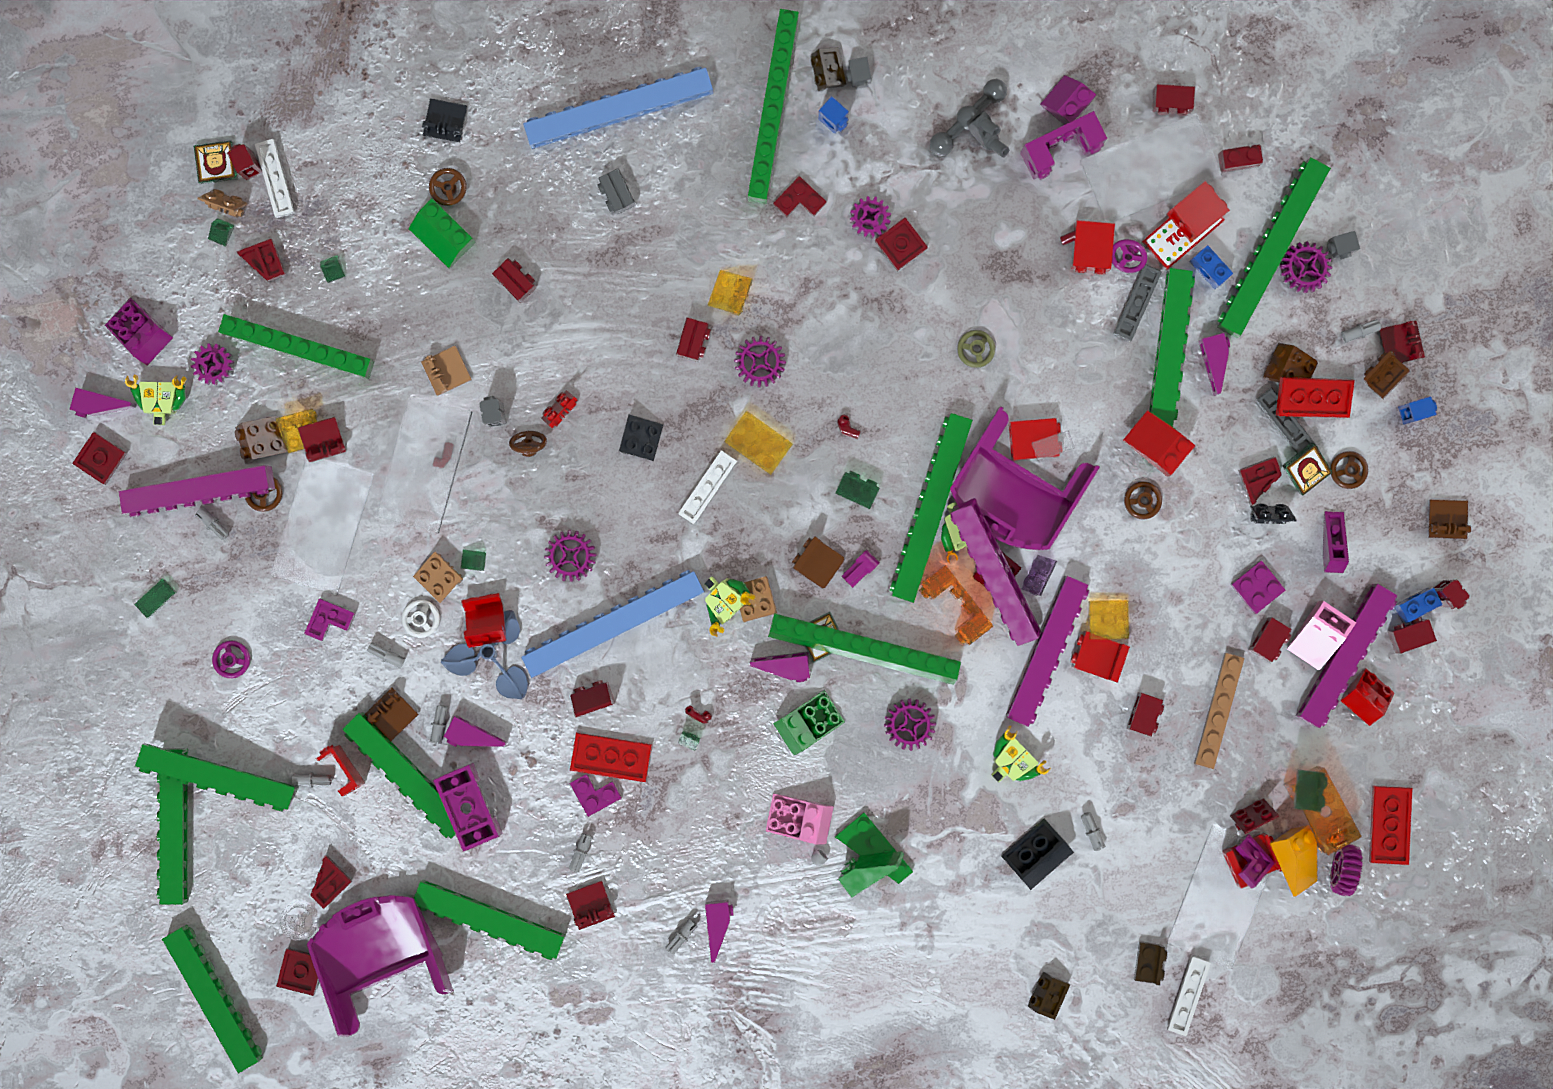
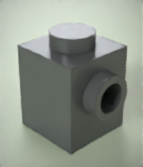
M862 57L848 60L849 70H846L847 81L851 82L852 87L865 88L868 84H871L872 78L868 58Z
M1355 231L1334 236L1328 240L1329 243L1327 244L1328 251L1333 255V258L1340 257L1341 260L1351 257V253L1360 249Z

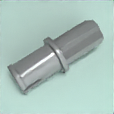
M1376 319L1362 325L1357 324V327L1341 332L1343 340L1347 343L1360 337L1365 338V335L1381 330V323Z
M201 507L196 512L195 516L206 525L207 530L211 529L221 540L228 537L229 532L218 522L219 519L217 517L214 518L205 507Z
M373 642L367 649L369 653L383 659L382 662L386 661L401 669L406 659L392 652L390 648L387 650Z
M436 706L434 722L431 723L433 725L429 741L431 743L437 744L438 742V744H442L443 731L447 726L445 724L447 706Z
M313 772L310 774L294 773L292 775L293 786H309L313 788V786H330L332 783L331 775H317Z
M1090 812L1084 813L1081 819L1087 831L1085 834L1089 836L1094 851L1101 850L1100 847L1102 849L1106 846L1099 833L1100 828H1097Z
M581 834L577 848L573 850L575 853L569 866L571 871H580L585 856H588L587 851L593 837Z
M689 918L682 928L675 932L676 935L666 945V950L671 954H675L681 945L688 941L687 938L698 925Z

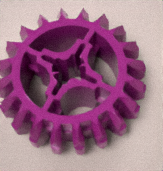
M1308 241L1304 242L1303 245L1301 242H1298L1296 247L1292 245L1290 251H1286V257H1283L1281 260L1285 264L1280 265L1279 268L1285 270L1280 276L1287 277L1284 283L1291 282L1289 285L1290 289L1296 286V292L1302 289L1304 294L1308 290L1313 293L1316 291V288L1321 289L1322 284L1328 282L1326 278L1331 277V273L1328 270H1331L1332 266L1327 265V263L1331 262L1332 259L1325 258L1328 252H1321L1323 246L1316 249V243H1312L1310 246ZM1299 253L1311 254L1308 259L1299 258L1296 255ZM1316 260L1319 263L1320 272H1318L1319 270L1315 267ZM1292 262H1294L1293 265L1297 268L1296 275L1292 270ZM1310 262L1307 267L1308 270L1303 272L1305 268L1304 265ZM1304 276H1309L1310 278L1313 277L1316 280L1313 282H1304L1300 279Z
M753 336V343L750 344L746 339L745 344L747 347L739 346L743 352L736 351V355L740 359L736 358L734 362L740 363V365L736 366L735 370L742 369L738 376L742 377L745 375L746 377L743 380L745 383L751 379L750 386H753L756 381L758 382V388H761V382H764L765 387H768V380L774 384V376L779 379L781 378L778 371L784 372L785 369L780 367V365H785L786 361L780 360V358L785 357V353L778 354L782 347L779 346L775 349L777 341L769 344L770 337H767L766 342H763V336H759V341L756 342V338ZM755 347L767 348L761 354L751 351ZM771 352H773L776 358L775 368H772L767 362ZM746 355L753 361L749 372L744 366ZM764 357L765 360L763 362L765 365L760 364L756 367L757 361H755V358L761 359ZM760 369L770 373L763 377L754 376Z
M571 530L567 531V536H565L563 531L560 532V539L554 535L553 538L556 542H548L549 545L553 546L552 549L545 548V551L550 552V555H545L544 558L551 560L546 563V566L553 565L549 572L558 571L555 574L556 578L563 574L562 581H566L567 576H569L570 582L574 581V576L579 581L581 580V573L587 577L588 574L585 570H593L592 567L588 566L589 563L596 564V561L590 559L597 556L596 553H590V550L595 549V546L588 547V544L592 542L591 539L584 542L585 534L578 538L579 531H575L574 536H572ZM575 540L580 545L574 549H569L564 542ZM559 546L563 552V556L559 560V562L556 563L555 553ZM585 549L586 559L582 566L578 560V555ZM566 550L570 551V553L572 551L575 552L573 555L575 562L571 561V559L569 561L566 560L568 557ZM567 563H572L577 568V571L566 572L561 567Z
M908 698V704L905 705L904 701L900 700L901 707L894 703L893 706L896 710H888L892 716H885V719L890 720V723H885L884 727H890V730L885 731L887 735L893 734L889 738L890 741H893L895 738L897 739L894 744L896 747L901 742V749L905 750L907 744L909 745V750L912 751L913 744L916 745L917 749H920V742L924 746L927 745V742L924 740L926 737L932 740L928 733H935V730L931 729L930 726H935L936 722H930V719L935 718V715L931 714L928 716L931 708L924 710L926 703L923 702L919 707L918 699H915L914 704H911L912 701ZM908 709L919 710L923 717L912 718ZM902 711L904 721L894 727L895 719ZM907 715L908 718L911 719V721L914 720L916 722L913 725L914 733H912L911 729L909 730V727L907 729L906 727H903L906 724H908ZM926 722L925 730L918 738L916 729L919 725ZM909 731L912 740L902 739L896 732Z
M1342 843L1336 850L1330 874V887L1334 893L1341 896H1351L1357 890L1363 866L1360 847Z

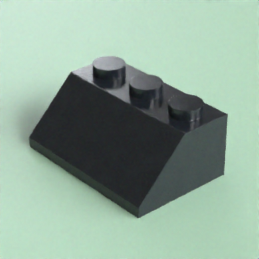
M1044 818L1001 857L1027 887L1032 890L1072 855L1074 851Z

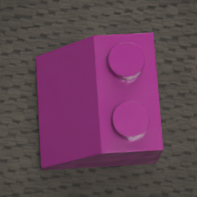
M1064 75L1040 105L1063 125H1066L1079 118L1094 100L1096 94L1082 82Z

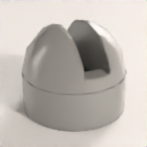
M817 848L813 852L811 860L813 864L820 866L828 860V857L822 850Z

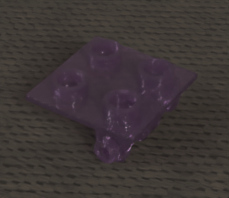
M1037 555L1036 559L1032 562V568L1028 576L1024 579L1022 590L1030 592L1035 596H1041L1057 561Z

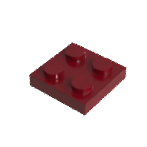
M906 217L875 239V243L897 272L928 249V246Z
M93 432L72 464L103 485H106L127 453L96 432Z
M286 948L276 987L314 996L319 979L310 953Z

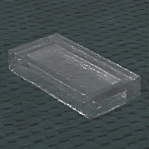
M1069 430L1032 442L1037 461L1075 449Z

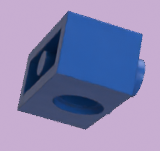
M831 96L820 108L818 120L836 134L838 131L842 132L848 125L849 111Z
M1208 245L1189 261L1214 289L1218 288L1233 274Z
M1432 397L1398 406L1403 425L1437 415V405L1432 400Z
M1426 588L1396 603L1394 608L1401 622H1410L1443 604L1434 588Z

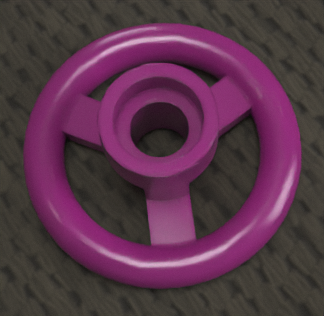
M1123 239L1113 245L1112 264L1118 270L1125 273H1135L1144 268L1147 263V252L1139 242ZM1119 247L1123 253V258L1120 262L1115 257L1116 250ZM1133 260L1141 261L1135 267H1125L1127 262Z
M234 640L225 641L214 650L212 664L215 671L222 677L229 679L238 678L247 671L250 665V654L242 643ZM231 646L239 648L244 654V659L237 658L232 653ZM222 649H225L226 653L222 654L220 658L222 665L219 666L218 655ZM229 656L233 658L232 663L228 662ZM235 664L243 665L237 672H225L228 667H233Z

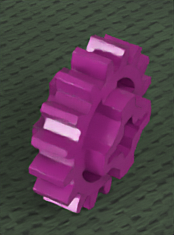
M867 196L866 201H863L862 198L859 199L860 205L854 203L853 207L856 210L850 211V214L854 216L850 218V222H855L852 225V229L858 228V235L863 232L864 238L870 234L873 239L875 233L881 236V230L887 231L885 224H890L891 221L887 218L891 217V213H886L889 206H882L884 200L877 202L876 196L873 200H870V197ZM869 205L876 206L877 208H870ZM861 209L863 216L858 219V212ZM867 214H870V216L875 215L873 221L866 219ZM883 215V222L879 225L877 220ZM864 226H869L872 229H866Z
M208 343L207 348L200 346L201 352H194L197 357L191 358L195 362L194 365H191V368L196 369L193 375L199 376V381L205 380L207 385H210L212 381L213 385H217L218 380L224 383V377H231L228 371L234 370L230 367V364H233L234 361L229 360L232 355L231 353H225L227 350L225 347L220 349V345L215 344L213 348L212 344ZM221 356L224 359V364L220 360ZM210 362L216 363L215 366H209ZM201 365H202L203 368L205 369V370H204V373H203L202 370H201Z

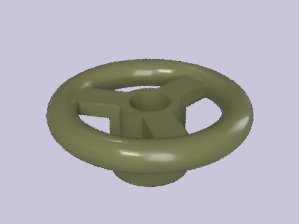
M969 331L958 342V356L969 367H984L991 362L995 355V343L992 337L984 331ZM969 337H983L981 340H974L971 344L965 343ZM988 342L990 351L987 358L983 360L981 354L985 350V343ZM975 345L979 346L980 351H974L973 347ZM963 349L970 350L975 355L977 362L968 360L963 353Z

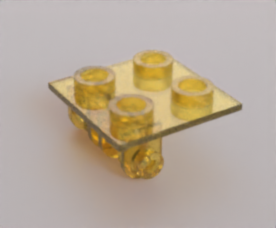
M720 270L707 306L739 316L743 312L742 309L747 301L746 297H748L753 279Z
M313 408L276 418L288 453L304 449L297 427L318 422L316 419L318 418L317 412Z

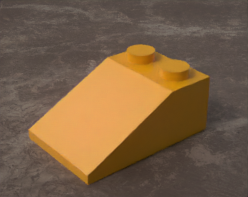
M1309 825L1292 828L1270 843L1293 897L1298 896L1317 882V842Z

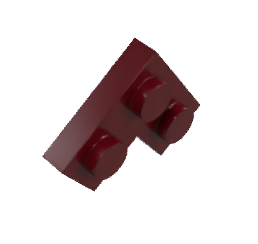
M799 176L778 197L773 205L788 217L801 204L814 217L827 204V201Z

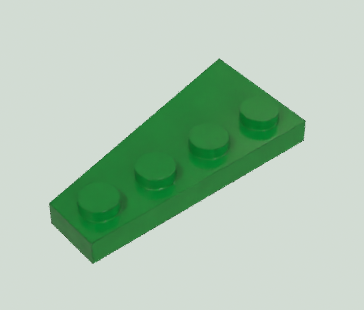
M864 812L834 836L860 856L897 852ZM902 858L898 869L887 876L900 884L913 873V870Z

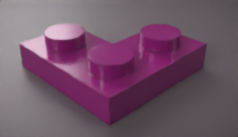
M319 598L304 634L323 641L330 624L348 631L356 613Z
M588 774L569 783L587 817L622 799L613 781L598 790L595 789Z
M1248 834L1243 837L1235 849L1248 862L1238 875L1252 889L1259 884L1274 865V862Z

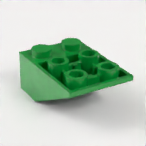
M823 690L774 722L773 725L794 756L806 750L845 723L826 691Z

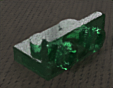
M850 471L849 473H844L835 494L870 510L880 488L877 487V482L870 479L864 481L860 479L859 474Z
M1297 769L1294 809L1322 812L1326 802L1323 793L1328 783L1325 773Z

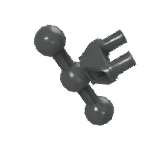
M989 80L984 86V95L973 106L968 105L960 108L957 113V122L946 133L940 132L932 136L930 139V150L939 157L948 155L953 149V140L964 129L969 130L985 149L995 151L1002 158L1008 155L1009 147L999 141L998 134L1001 128L992 122L990 116L983 111L990 103H999L1006 97L1007 86L1002 80Z

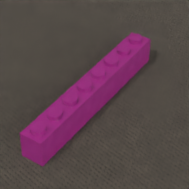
M264 465L118 492L122 514L138 517L141 516V512L155 514L160 513L159 509L166 508V511L177 510V506L184 505V508L195 507L198 502H202V505L212 504L215 499H220V501L232 500V496L239 495V498L251 497L250 493L257 492V495L269 494V490L275 489L272 466Z
M973 498L955 505L950 514L951 520L954 525H957L959 536L963 542L965 541L968 547V554L974 559L976 570L979 575H982L985 588L988 592L990 591L993 597L994 606L999 608L1002 622L1007 624L1009 628L1010 638L1016 642L1017 646L1039 639L1041 629L976 499Z
M1069 576L1064 577L1008 709L1006 718L1027 727L1030 724H1034L1037 717L1035 713L1037 706L1041 707L1045 698L1042 694L1045 688L1048 689L1052 682L1050 675L1052 671H1056L1060 661L1057 660L1059 654H1063L1066 649L1067 643L1065 640L1067 635L1071 636L1075 625H1072L1075 617L1078 618L1082 608L1080 604L1082 600H1086L1089 594L1088 584Z
M1379 584L1371 585L1352 618L1356 622L1355 626L1328 659L1297 712L1296 716L1315 728H1321V726L1324 727L1329 720L1328 714L1331 709L1334 710L1338 705L1339 695L1346 691L1349 685L1347 683L1349 678L1356 674L1359 661L1366 657L1368 653L1367 647L1377 638L1378 634L1376 632L1379 627L1385 624L1387 620L1386 615L1389 610L1391 611L1397 603L1395 599L1398 595Z

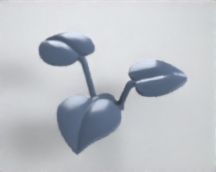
M508 610L504 612L506 641H503V644L515 642L520 634V626L513 610ZM499 642L483 645L476 657H474L475 652L472 647L468 648L467 644H459L454 646L441 659V664L448 671L459 676L472 674L476 670L475 661L480 657L488 662L493 661L503 672L496 680V689L502 696L511 699H523L527 693L528 682L523 670L512 666L506 672L496 660L497 650L494 647Z

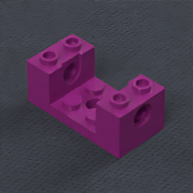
M1094 111L1024 144L1020 153L1033 180L1038 177L1041 180L1050 175L1055 162L1049 150L1057 147V143L1061 141L1066 143L1072 140L1074 135L1084 155L1088 153L1093 155L1101 151L1108 138Z
M474 763L433 780L463 852L503 834L496 816H491L478 784L481 780ZM463 803H469L472 806L470 813L462 811L461 806Z

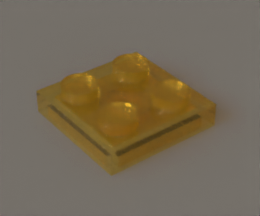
M1128 600L1088 601L1090 640L1129 639Z

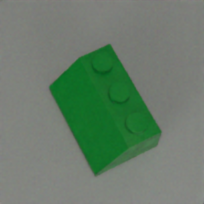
M432 198L418 211L408 228L449 269L476 243Z

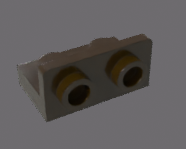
M839 47L818 49L811 54L810 62L814 70V81L818 91L846 85Z
M1139 941L1134 973L1135 981L1154 983L1160 986V982L1164 980L1165 970L1162 969L1163 962L1167 960V950H1165L1162 944Z
M1043 972L1030 998L1028 1007L1040 1015L1055 1020L1071 984Z

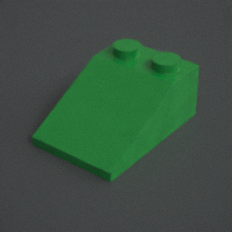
M899 851L861 855L856 859L852 857L844 863L845 866L841 869L838 880L852 898L898 869L904 853Z

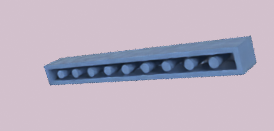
M696 67L690 73H677L673 75V78L667 80L665 78L657 79L654 81V84H641L631 91L629 89L621 90L618 92V95H605L595 102L592 100L582 103V106H569L559 113L555 111L545 114V117L539 119L538 117L530 118L526 123H523L530 147L535 149L713 94V88L707 69Z
M690 570L679 574L680 579L673 581L671 578L662 583L663 587L657 590L653 587L645 591V596L639 598L637 595L627 600L629 604L623 607L619 604L610 609L611 613L607 615L601 613L593 617V622L587 624L585 621L576 626L577 630L571 633L567 630L559 634L560 638L555 641L552 638L541 643L543 647L537 650L535 647L524 652L525 656L521 658L531 678L704 593L705 591L696 573H691Z

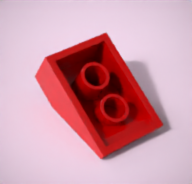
M1148 410L1123 439L1126 444L1167 477L1175 472L1196 446L1183 434Z

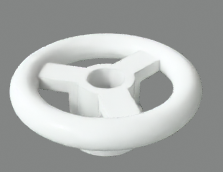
M415 600L409 603L402 613V625L406 632L413 637H428L439 626V612L435 605L429 601ZM419 605L423 606L421 611H416L411 617H408V613L412 608ZM428 609H430L434 615V623L432 627H430L427 623L426 613ZM419 615L423 617L422 622H418L417 617ZM408 623L418 627L422 626L425 632L414 631Z

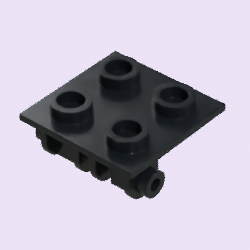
M430 98L426 121L422 123V128H424L423 136L460 143L467 105Z
M628 414L619 452L654 461L663 424Z
M1259 503L1256 506L1250 505L1253 512L1250 516V521L1255 524H1264L1265 522L1269 524V521L1272 524L1297 522L1289 506L1285 504L1268 506Z

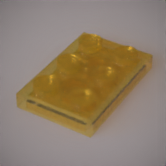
M747 410L724 441L770 475H772L793 445V443Z

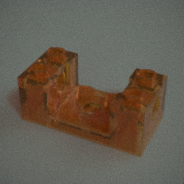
M946 565L940 567L920 583V593L925 599L930 598V600L936 598L950 587L949 592L955 600L960 599L963 603L961 608L967 615H972L954 629L956 631L954 636L961 644L971 645L994 627Z
M1316 766L1284 783L1292 801L1299 804L1314 831L1317 847L1321 853L1330 855L1362 837L1325 768ZM1324 806L1330 808V814L1327 817L1321 815V809Z

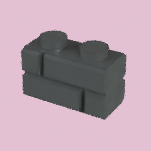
M619 168L598 178L600 183L597 186L602 195L606 194L608 201H605L610 212L614 211L615 215H618L636 206Z
M495 396L484 397V401L479 403L483 424L489 427L505 425L507 422L503 403L495 398Z

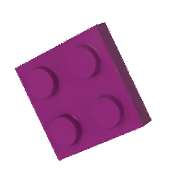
M1262 560L1230 584L1254 614L1259 613L1286 591Z

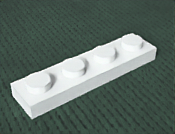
M270 139L256 143V151L275 217L280 218L294 214V207L275 140Z
M720 451L678 514L692 524H695L737 461L723 451Z
M1191 955L1167 1030L1187 1036L1211 962Z

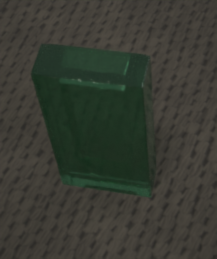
M162 578L134 605L149 619L177 592Z

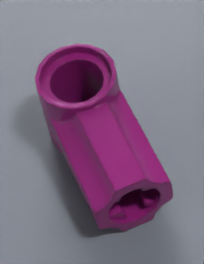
M866 549L841 577L853 588L866 574H870L880 562Z

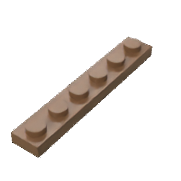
M1224 653L1194 764L1211 769L1215 767L1245 658Z

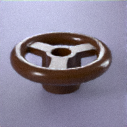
M440 169L432 175L429 181V193L438 204L444 206L455 205L466 194V180L456 169ZM443 174L455 175L450 181H437V178ZM460 181L461 191L456 198H454L453 196L457 192L456 183ZM451 185L450 190H445V187ZM434 186L441 188L442 193L447 196L448 200L438 197Z
M537 431L519 432L509 440L510 448L525 457L536 455L547 444L546 436ZM532 436L540 438L541 443L534 441ZM526 437L521 442L515 443L516 440Z
M1345 451L1333 459L1330 466V474L1338 486L1345 489H1354L1361 486L1367 479L1368 464L1359 453ZM1345 457H1349L1348 463L1345 464L1344 468L1336 471L1338 462ZM1355 458H1356V459L1361 463V465H1362V469H1363L1362 476L1359 475V473H1360V466H1359L1358 463L1354 462V461H1355ZM1349 466L1353 469L1352 473L1348 472ZM1346 475L1353 477L1356 482L1345 483L1338 477Z
M273 477L275 489L269 490V493L274 490L277 491L273 503L267 506L266 499L269 494L261 496L255 492L253 496L260 500V506L256 505L251 497L245 498L247 504L252 509L259 512H268L278 506L282 499V487L275 477Z
M1137 482L1131 485L1125 493V508L1131 516L1137 519H1150L1160 511L1162 495L1159 489L1152 483ZM1145 487L1144 492L1139 494L1137 498L1130 499L1134 490ZM1151 490L1155 493L1157 499L1154 509L1151 506L1153 503V497L1150 494ZM1142 497L1147 499L1145 504L1141 502ZM1138 504L1140 507L1145 508L1148 513H1137L1131 505Z

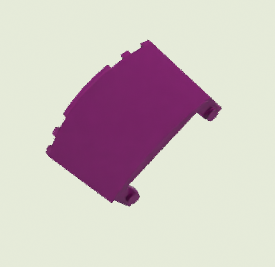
M1000 406L975 444L950 487V491L957 504L973 498L976 499L996 540L1023 549L1049 550L1100 466H1093L1090 463L1080 464L1063 492L993 450L994 445L1009 422L1008 414Z
M389 895L372 897L353 903L335 913L330 920L322 924L318 928L317 933L307 943L338 1036H352L360 1028V1021L351 995L426 963L437 993L446 995L454 992L442 959L443 954L414 898Z

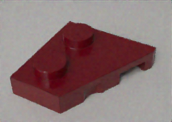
M268 239L237 251V254L268 282L286 275L273 239Z
M1276 457L1268 458L1238 470L1250 505H1254L1257 502L1256 500L1263 493L1267 492L1271 484L1282 476Z
M328 855L323 857L320 871L316 877V883L310 895L323 909L352 882Z

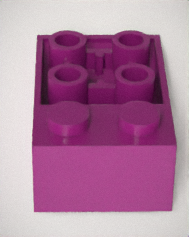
M131 297L105 324L106 328L136 359L147 366L173 339Z

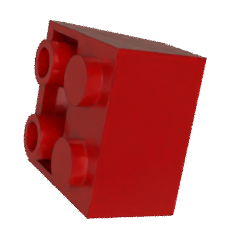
M1365 668L1346 689L1341 702L1366 724L1371 726L1385 715L1395 693L1389 686L1379 680L1374 673Z

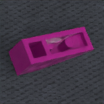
M1224 333L1198 341L1213 396L1219 395L1222 392L1229 356L1230 341L1228 337H1225Z
M75 387L69 410L76 411V416L87 418V415L98 416L136 408L137 404Z
M1325 511L1323 525L1324 572L1344 573L1349 563L1344 512Z
M808 652L757 657L750 660L751 667L788 680L805 682L811 676Z
M459 716L453 717L443 736L447 739V743L455 747L457 745L504 747L508 743Z
M729 900L705 902L711 963L716 961L730 923V916H734L733 904L729 905Z

